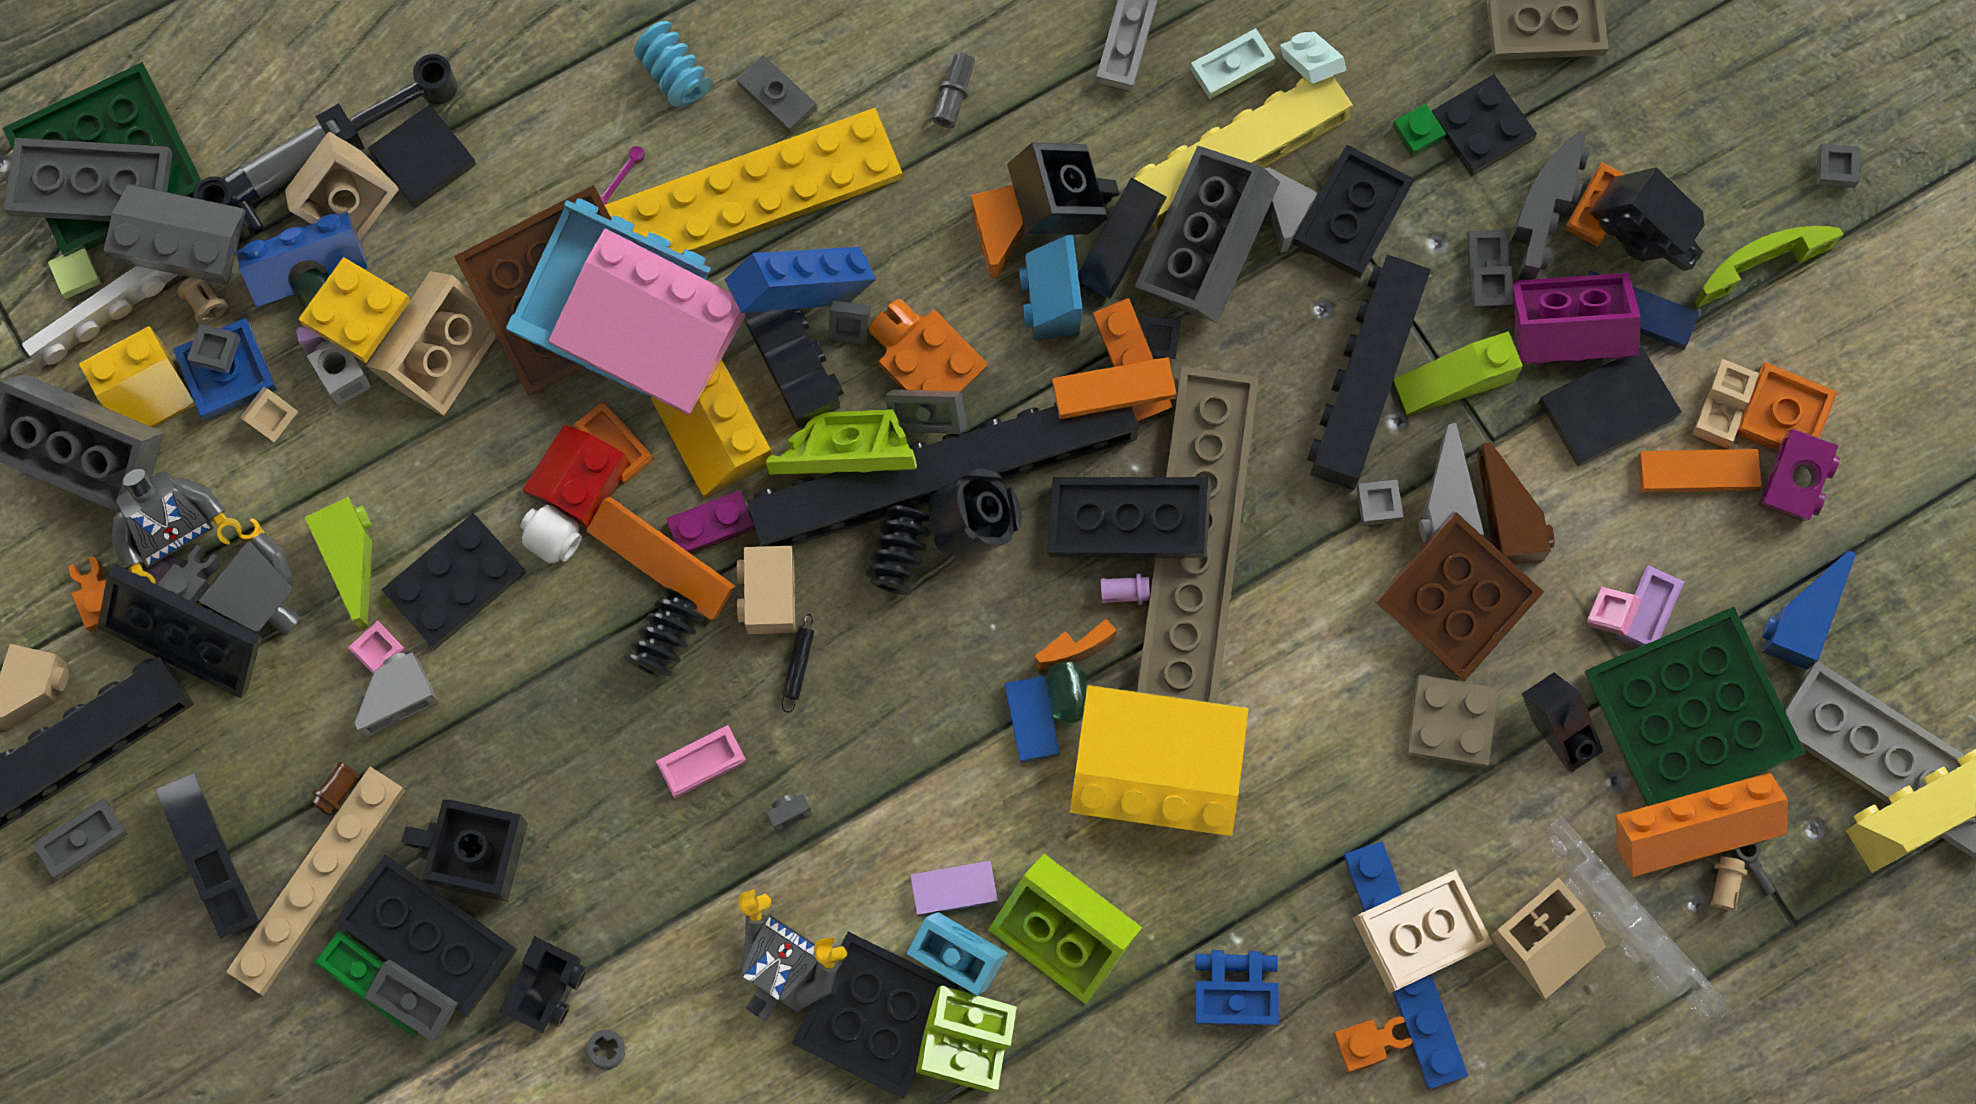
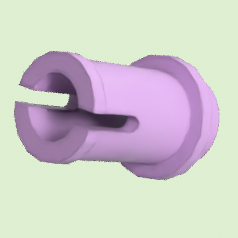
M1136 574V578H1101L1102 604L1138 601V605H1142V601H1149V577H1141V574Z

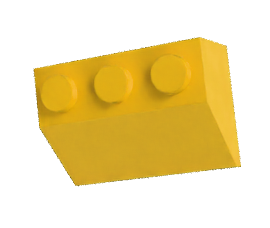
M722 359L690 415L651 397L653 405L704 499L767 467L766 460L772 455L771 449Z

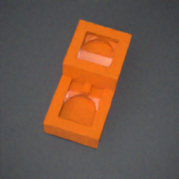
M1106 618L1077 643L1065 631L1034 657V666L1038 671H1047L1082 661L1112 643L1116 638L1117 630Z

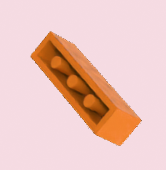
M1767 773L1616 815L1617 851L1632 877L1783 836L1787 834L1788 798L1772 774Z

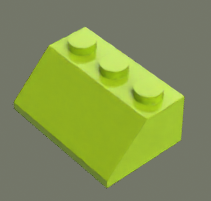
M1043 854L1023 875L988 930L1084 1004H1087L1143 927L1046 854Z

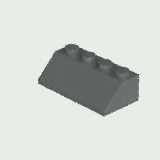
M1198 145L1135 287L1185 312L1218 323L1280 181L1262 166Z

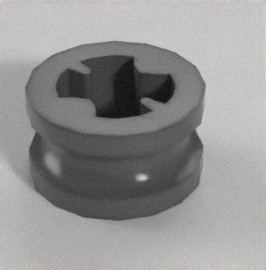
M601 1030L590 1038L587 1044V1053L591 1062L596 1067L609 1070L617 1067L623 1061L625 1045L622 1038L616 1032ZM603 1039L608 1044L614 1041L618 1044V1049H613L616 1055L610 1060L604 1055L599 1058L595 1055V1051L600 1050L597 1044Z

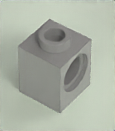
M328 340L316 346L314 352L307 356L337 406L372 387L354 356ZM339 362L346 363L342 372L329 374L334 364Z

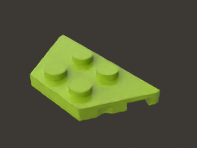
M893 409L825 412L815 416L807 422L804 429L796 432L787 440L789 449L782 456L771 455L766 460L769 475L830 474L833 472L855 471L865 473L881 470L916 469L917 467L914 452L907 443L906 435L902 427H900Z

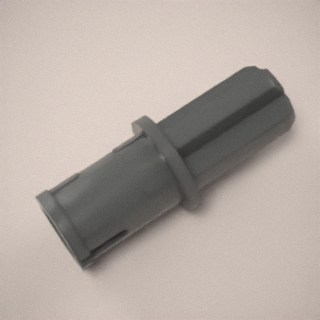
M960 52L953 56L946 80L940 83L939 90L941 95L932 120L941 127H955L962 101L969 95L967 86L975 59L966 53Z

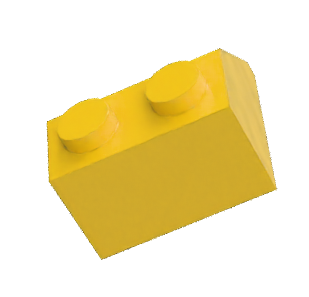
M150 326L79 363L103 407L152 428L196 405L163 342Z

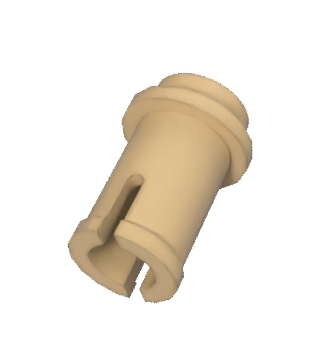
M1720 857L1719 864H1715L1714 867L1718 873L1710 906L1722 910L1737 911L1742 876H1747V870L1744 869V861Z

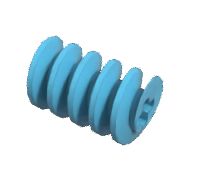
M660 21L652 25L639 37L634 47V54L637 59L642 61L644 69L651 72L652 80L659 84L660 91L667 95L669 103L674 107H683L705 96L711 90L713 80L709 77L702 79L705 75V69L702 66L694 67L697 62L695 55H686L689 49L685 43L678 44L680 40L679 33L675 31L670 32L672 28L670 22Z

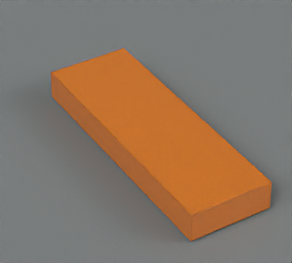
M1169 357L1052 378L1060 419L1174 399L1177 395Z
M1758 449L1641 451L1638 454L1641 493L1758 491L1762 487Z

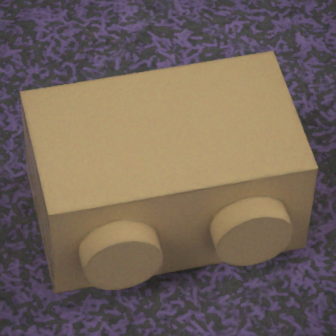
M792 546L744 547V560H737L738 584H744V598L737 599L738 622H745L748 634L795 633V566Z

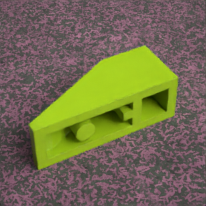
M1508 331L1462 347L1393 379L1392 383L1407 417L1515 382L1523 365Z
M346 497L306 516L305 520L352 621L360 630L368 627L372 540L367 529L373 527L364 506L361 505L356 508L351 499Z

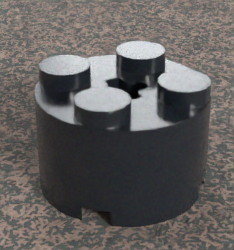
M988 469L973 470L944 485L930 495L928 499L929 518L935 535L934 542L938 550L942 553H951L962 559H975L1007 544L1013 539L1014 532L1019 530L1021 525V507L1012 487L1006 489L999 481L1002 478L1000 475Z

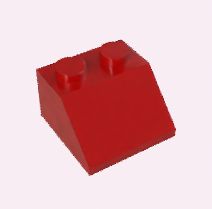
M563 425L522 491L545 505H553L576 519L579 525L587 529L605 498L612 496L621 482L622 474L631 463L625 453L596 436Z

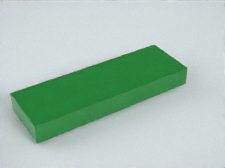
M339 929L314 963L413 1037L417 1031L364 998L384 962Z

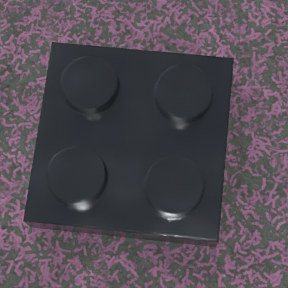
M1495 74L1432 110V113L1446 132L1445 140L1471 176L1535 140L1537 135Z

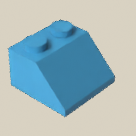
M1068 235L1025 254V268H1018L1020 290L1028 291L1029 304H1023L1025 328L1032 327L1034 340L1080 335L1082 302L1073 235Z

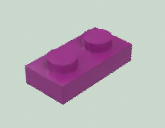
M740 490L666 518L675 543L690 554L755 530Z

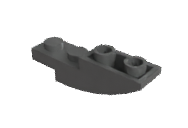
M1578 131L1552 155L1539 173L1524 202L1511 239L1526 244L1518 279H1535L1539 270L1546 271L1551 255V248L1545 247L1548 235L1554 236L1559 215L1564 216L1569 205H1576L1578 202L1582 182L1576 181L1578 169H1585L1590 148L1584 147L1586 132Z

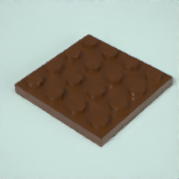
M594 185L454 256L528 396L584 368L508 332L506 327L512 314L514 315L564 210L566 200L574 204L577 198L585 200L599 208L597 211L598 215L611 221L612 218Z

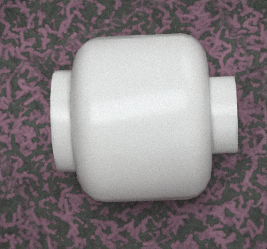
M545 505L538 511L531 509L525 515L520 525V528L524 530L522 536L523 546L547 563H556L559 560L567 561L574 554L582 539V536L578 533L579 524L576 519L553 505Z

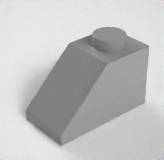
M413 652L407 655L405 653L395 654L383 662L384 666L375 670L354 723L357 730L365 738L439 703L420 661Z

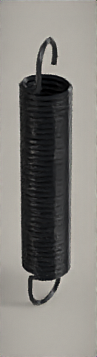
M811 614L805 616L803 625L797 629L782 694V709L786 713H791L794 710L795 703L791 711H786L783 707L784 697L799 700L802 690V682L815 633L812 629L802 627L805 625L807 616H810V628H812L813 618Z

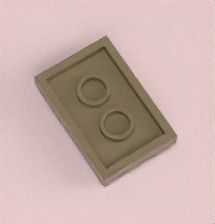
M1487 0L1493 60L1603 56L1608 51L1603 0Z

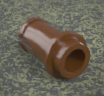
M339 761L337 767L319 791L314 789L312 792L314 797L310 802L319 810L331 816L334 810H340L341 807L338 804L355 781L360 778V775Z

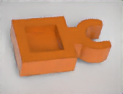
M94 556L89 557L92 568L87 575H81L79 569L74 564L69 566L71 578L83 588L73 592L72 595L83 624L89 632L98 629L97 626L106 579L101 581L103 566Z
M1404 1017L1390 1019L1383 1029L1377 1030L1375 1021L1372 1019L1334 1032L1333 1035L1346 1072L1349 1073L1387 1060L1385 1047H1390L1394 1050H1402L1412 1043L1411 1038L1400 1041L1396 1040L1392 1035L1393 1027L1403 1024L1405 1022Z

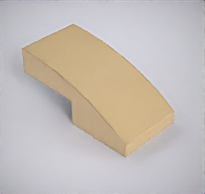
M1722 359L1707 392L1692 435L1729 449L1734 442L1743 412L1749 404L1759 373Z

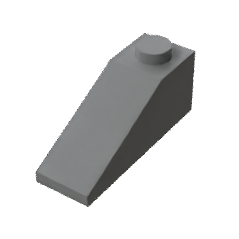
M1456 423L1449 424L1442 437L1423 520L1419 521L1420 534L1424 543L1453 511L1462 516L1484 536Z

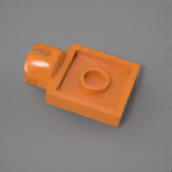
M896 299L887 305L888 309L885 312L880 311L869 327L870 334L885 350V355L878 361V365L902 390L963 391L989 365L935 309L928 315L920 316L903 300Z

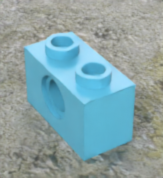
M937 912L924 919L906 954L978 996L990 988L1008 953Z

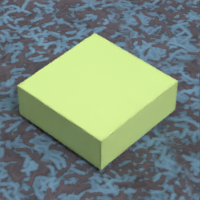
M85 248L66 257L62 255L48 261L59 290L65 299L102 284L91 257Z

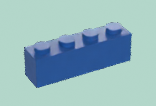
M860 247L752 253L724 280L741 313L831 306L832 300L851 303L876 280V277Z

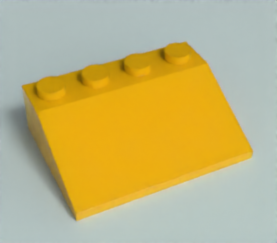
M1087 685L1070 813L1232 836L1239 795L1249 708Z

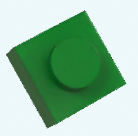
M1427 103L1394 120L1392 125L1411 157L1443 141L1446 136V132Z

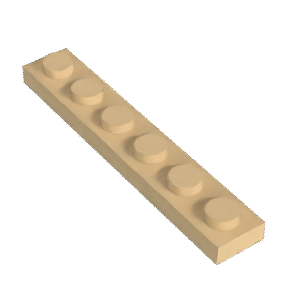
M372 767L368 768L227 969V973L262 996L265 994L406 791L403 787Z

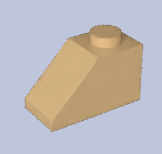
M13 644L9 645L0 673V730L7 731L57 701L59 691L65 689L69 679L68 663L57 654Z

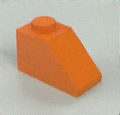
M1013 185L971 195V211L990 279L1000 275L1025 234Z

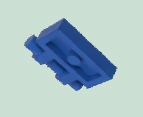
M1211 950V954H1195V970H1211V981H1195L1194 1024L1278 1026V983L1262 982V972L1278 971L1277 955H1262L1261 951H1248V955L1224 954V950ZM1225 971H1248V982H1225Z

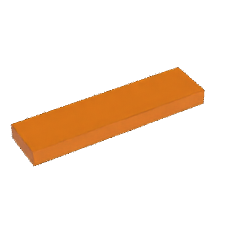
M611 497L603 500L586 530L665 588L673 589L689 598L697 605V610L710 620H714L719 616L736 587Z

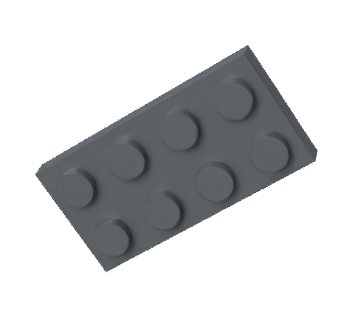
M15 138L4 211L8 216L110 222L112 212L128 184L167 192L173 153L169 147Z

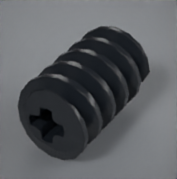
M901 505L890 506L885 510V517L888 520L882 522L880 526L881 533L884 535L878 536L875 541V545L879 550L873 551L870 557L874 565L868 566L865 573L871 579L870 583L879 589L900 595H911L912 590L904 585L903 582L904 580L915 581L917 578L915 573L908 570V566H920L922 563L919 558L913 555V551L926 550L927 546L918 541L917 538L918 536H930L931 531L922 525V522H929L930 518L927 514L913 508Z
M663 588V594L667 599H658L655 602V607L660 613L651 612L647 616V621L652 627L643 626L639 629V634L645 641L634 640L631 643V648L637 655L626 654L624 658L633 666L650 675L671 677L673 672L666 666V662L679 663L681 661L679 656L673 651L674 648L687 649L689 647L681 637L682 634L696 635L697 633L690 625V620L703 622L705 618L697 610V605L689 598L673 589Z

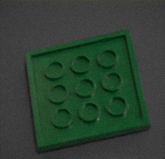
M143 62L2 127L12 150L15 138L169 147L173 154L167 193L193 198L194 189L202 180ZM46 218L65 257L83 248L89 250L104 243L110 224L108 221Z
M1734 606L1587 669L1584 672L1647 806L1749 779L1805 754L1802 744Z

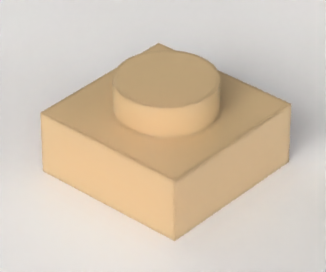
M263 386L240 418L275 443L298 411Z

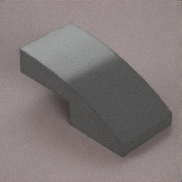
M1508 230L1468 231L1467 250L1473 307L1512 306L1513 279L1512 266H1509Z

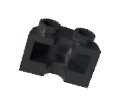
M534 936L522 961L521 971L515 982L511 985L499 1012L541 1033L548 1030L551 1025L559 1028L570 1008V1005L565 1002L571 989L577 990L585 978L587 967L580 964L581 959Z

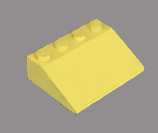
M1976 749L1957 759L1961 765L1959 768L1948 773L1944 766L1922 778L1926 786L1915 792L1909 785L1888 797L1892 804L1879 811L1874 804L1853 816L1857 823L1848 828L1846 832L1871 873L1976 816Z

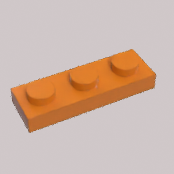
M1129 298L1091 313L1112 367L1154 360ZM1169 399L1132 406L1138 422L1173 406Z

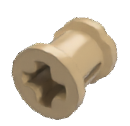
M189 277L177 289L180 299L187 300L195 312L194 317L198 324L207 325L218 320L228 309L226 301L217 297L210 287L211 281Z

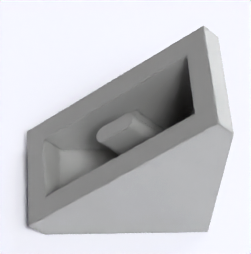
M1269 167L1265 168V170L1280 181L1267 212L1280 253L1288 251L1292 245L1296 233L1316 200L1317 192Z

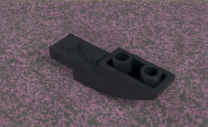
M192 773L156 789L184 861L219 938L222 939L260 922L196 774Z

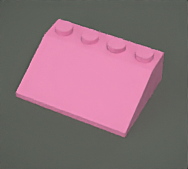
M605 228L586 259L548 342L690 415L744 320L745 313H741L731 292Z

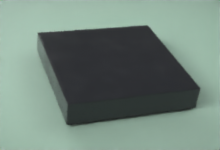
M430 104L368 147L371 155L414 208L421 205L476 165L472 155Z

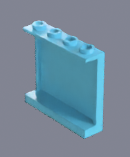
M577 198L575 204L566 200L564 210L517 310L510 318L506 330L651 398L649 394L549 344L548 340L586 259L605 228L705 280L711 268L704 265L706 258L695 252L685 249L683 254H680L668 248L671 242L659 235L649 232L646 238L632 231L635 225L621 217L613 215L610 221L598 215L597 211L599 208L585 200Z

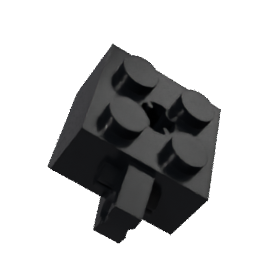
M1032 142L1007 163L1026 234L1088 235L1108 219L1104 204H1108L1112 201L1113 197H1117L1120 194L1116 180L1096 177L1090 152L1086 144Z
M1657 167L1613 177L1589 212L1599 221V226L1604 232L1615 236L1625 246L1626 252L1641 262L1664 258L1680 270L1686 271L1692 270L1703 254L1702 249L1694 241L1705 226L1703 211Z
M443 799L437 823L430 822L428 830L406 826L402 843L405 846L422 850L420 858L427 860L422 880L428 885L508 902L528 823L521 814ZM478 842L482 847V851L479 855L475 853L476 857L472 858L467 853V850L470 846L475 848L474 843Z

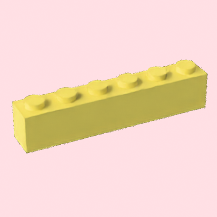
M1334 76L1311 84L1303 77L1298 81L1296 87L1286 93L1281 90L1272 94L1266 99L1263 106L1254 111L1246 109L1240 112L1232 120V123L1222 129L1214 127L1203 134L1200 141L1190 147H1187V145L1180 146L1171 152L1168 159L1157 166L1149 164L1139 170L1134 179L1167 197L1152 224L1157 230L1162 226L1198 145L1265 168L1348 121L1353 104Z

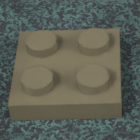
M1418 675L1407 756L1487 768L1490 761L1499 688Z

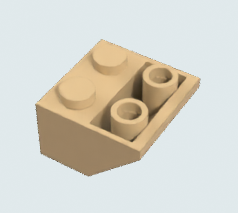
M1559 877L1490 936L1495 945L1543 1000L1547 999L1606 948L1587 909Z

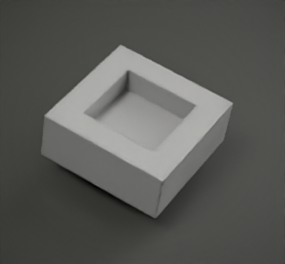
M1398 480L1358 484L1356 489L1362 526L1402 521L1403 512Z

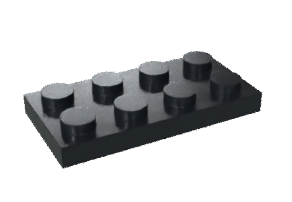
M1053 477L1047 553L1050 557L1207 558L1211 481L1209 477Z
M115 565L107 574L98 629L157 658L160 657L165 662L234 696L242 698L249 689L261 635L118 565Z
M387 855L383 856L335 920L337 924L384 958L393 961L459 1003L456 1010L467 1018L517 952L514 946Z

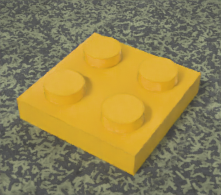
M343 257L298 320L304 327L367 363L411 300L407 294Z

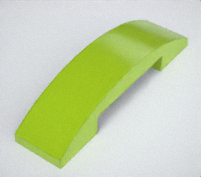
M1805 226L1782 230L1759 238L1727 258L1710 276L1694 302L1697 308L1731 294L1741 280L1738 275L1739 273L1791 250L1799 263L1831 250L1844 234L1837 227Z

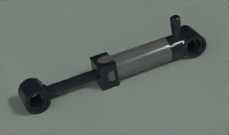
M438 54L422 56L413 68L414 83L349 119L340 104H336L315 116L318 123L221 177L210 176L202 179L194 189L193 198L212 202L215 198L225 197L220 204L245 209L243 223L251 235L260 234L264 226L251 205L291 183L328 132H331L357 149L363 150L365 147L357 132L420 96L432 104H443L450 101L457 92V81L449 62ZM433 76H443L439 82L428 83L429 79Z

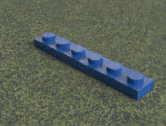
M1383 841L1343 855L1363 912L1402 895ZM1432 974L1392 992L1400 1016L1404 1017L1405 1022L1403 1024L1408 1038L1412 1039L1411 1047L1427 1090L1469 1076Z

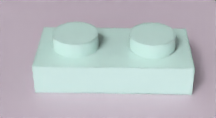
M1255 28L1192 62L1190 70L1208 98L1212 99L1273 66L1276 58Z
M1316 32L1299 33L1291 41L1280 45L1283 59L1311 84L1346 71L1344 57Z

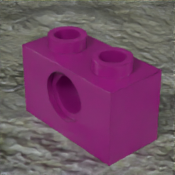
M1795 429L1786 431L1758 505L1800 521L1811 520L1812 514L1818 516L1826 498V494L1821 492L1826 478H1833L1840 462V457L1835 455L1839 445ZM1797 466H1803L1810 472L1811 481L1806 488L1798 486L1793 480V471Z

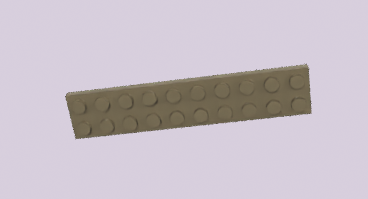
M1181 366L1166 477H1209L1211 491L1207 558H1155L1137 692L1217 703L1259 377Z

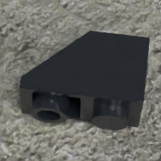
M1555 672L1522 693L1534 725L1569 772H1574L1603 752L1581 692Z

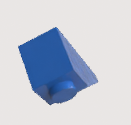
M1847 551L1775 617L1769 616L1761 634V638L1766 639L1763 653L1806 670L1818 662L1856 553Z

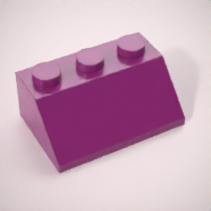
M1629 273L1513 281L1515 341L1521 363L1542 364L1550 361H1583L1596 358L1620 359L1627 356H1639L1641 316Z

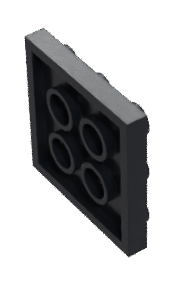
M848 931L841 944L846 949L847 956L842 960L843 963L837 970L832 991L828 996L811 1004L792 1044L897 1097L905 1099L917 1074L916 1068L921 1043L937 988L945 986L958 990L959 985Z

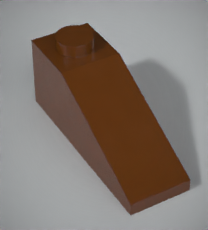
M1491 442L1483 443L1477 453V460L1493 546L1514 565L1544 561L1555 544L1551 524L1546 525L1544 512Z

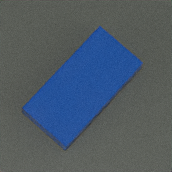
M1044 676L1005 683L1004 687L1020 763L1060 756Z

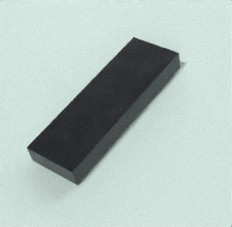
M1131 177L1078 273L1079 282L1111 299L1167 197Z

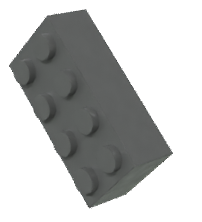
M27 374L0 381L1 463L118 513L120 510L116 500L118 496L128 491L123 484L125 475L134 469H143L149 478L152 477L164 432Z

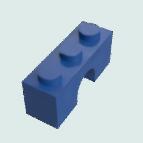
M348 212L339 215L329 214L323 216L317 223L302 228L292 227L286 229L280 236L265 241L255 240L249 242L242 249L236 251L239 270L256 307L294 294L289 272L295 264L301 261L311 260L320 263L326 269L328 276L331 275L343 257L363 269L368 268L363 247Z

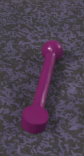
M634 146L630 149V158L600 197L604 205L607 204V200L634 164L644 160L645 154L641 147Z

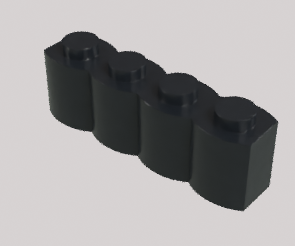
M799 308L795 310L745 313L744 321L798 428L807 424L815 416L840 409L839 396L844 394L836 375L834 373L827 375L822 363L826 362L827 359L817 340L811 342L805 333V330L809 329L810 326L803 310Z

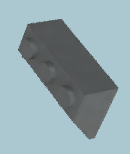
M128 184L112 212L103 251L111 261L229 285L246 210Z

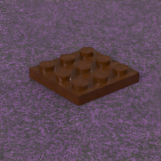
M1453 511L1375 598L1374 602L1460 680L1465 682L1544 591L1462 516Z

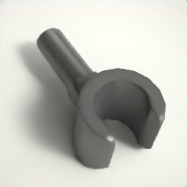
M1759 843L1747 845L1753 854L1752 857L1744 856L1739 848L1734 849L1733 858L1745 862L1744 867H1748L1751 873L1754 874L1766 895L1775 892V888L1758 861L1761 853Z

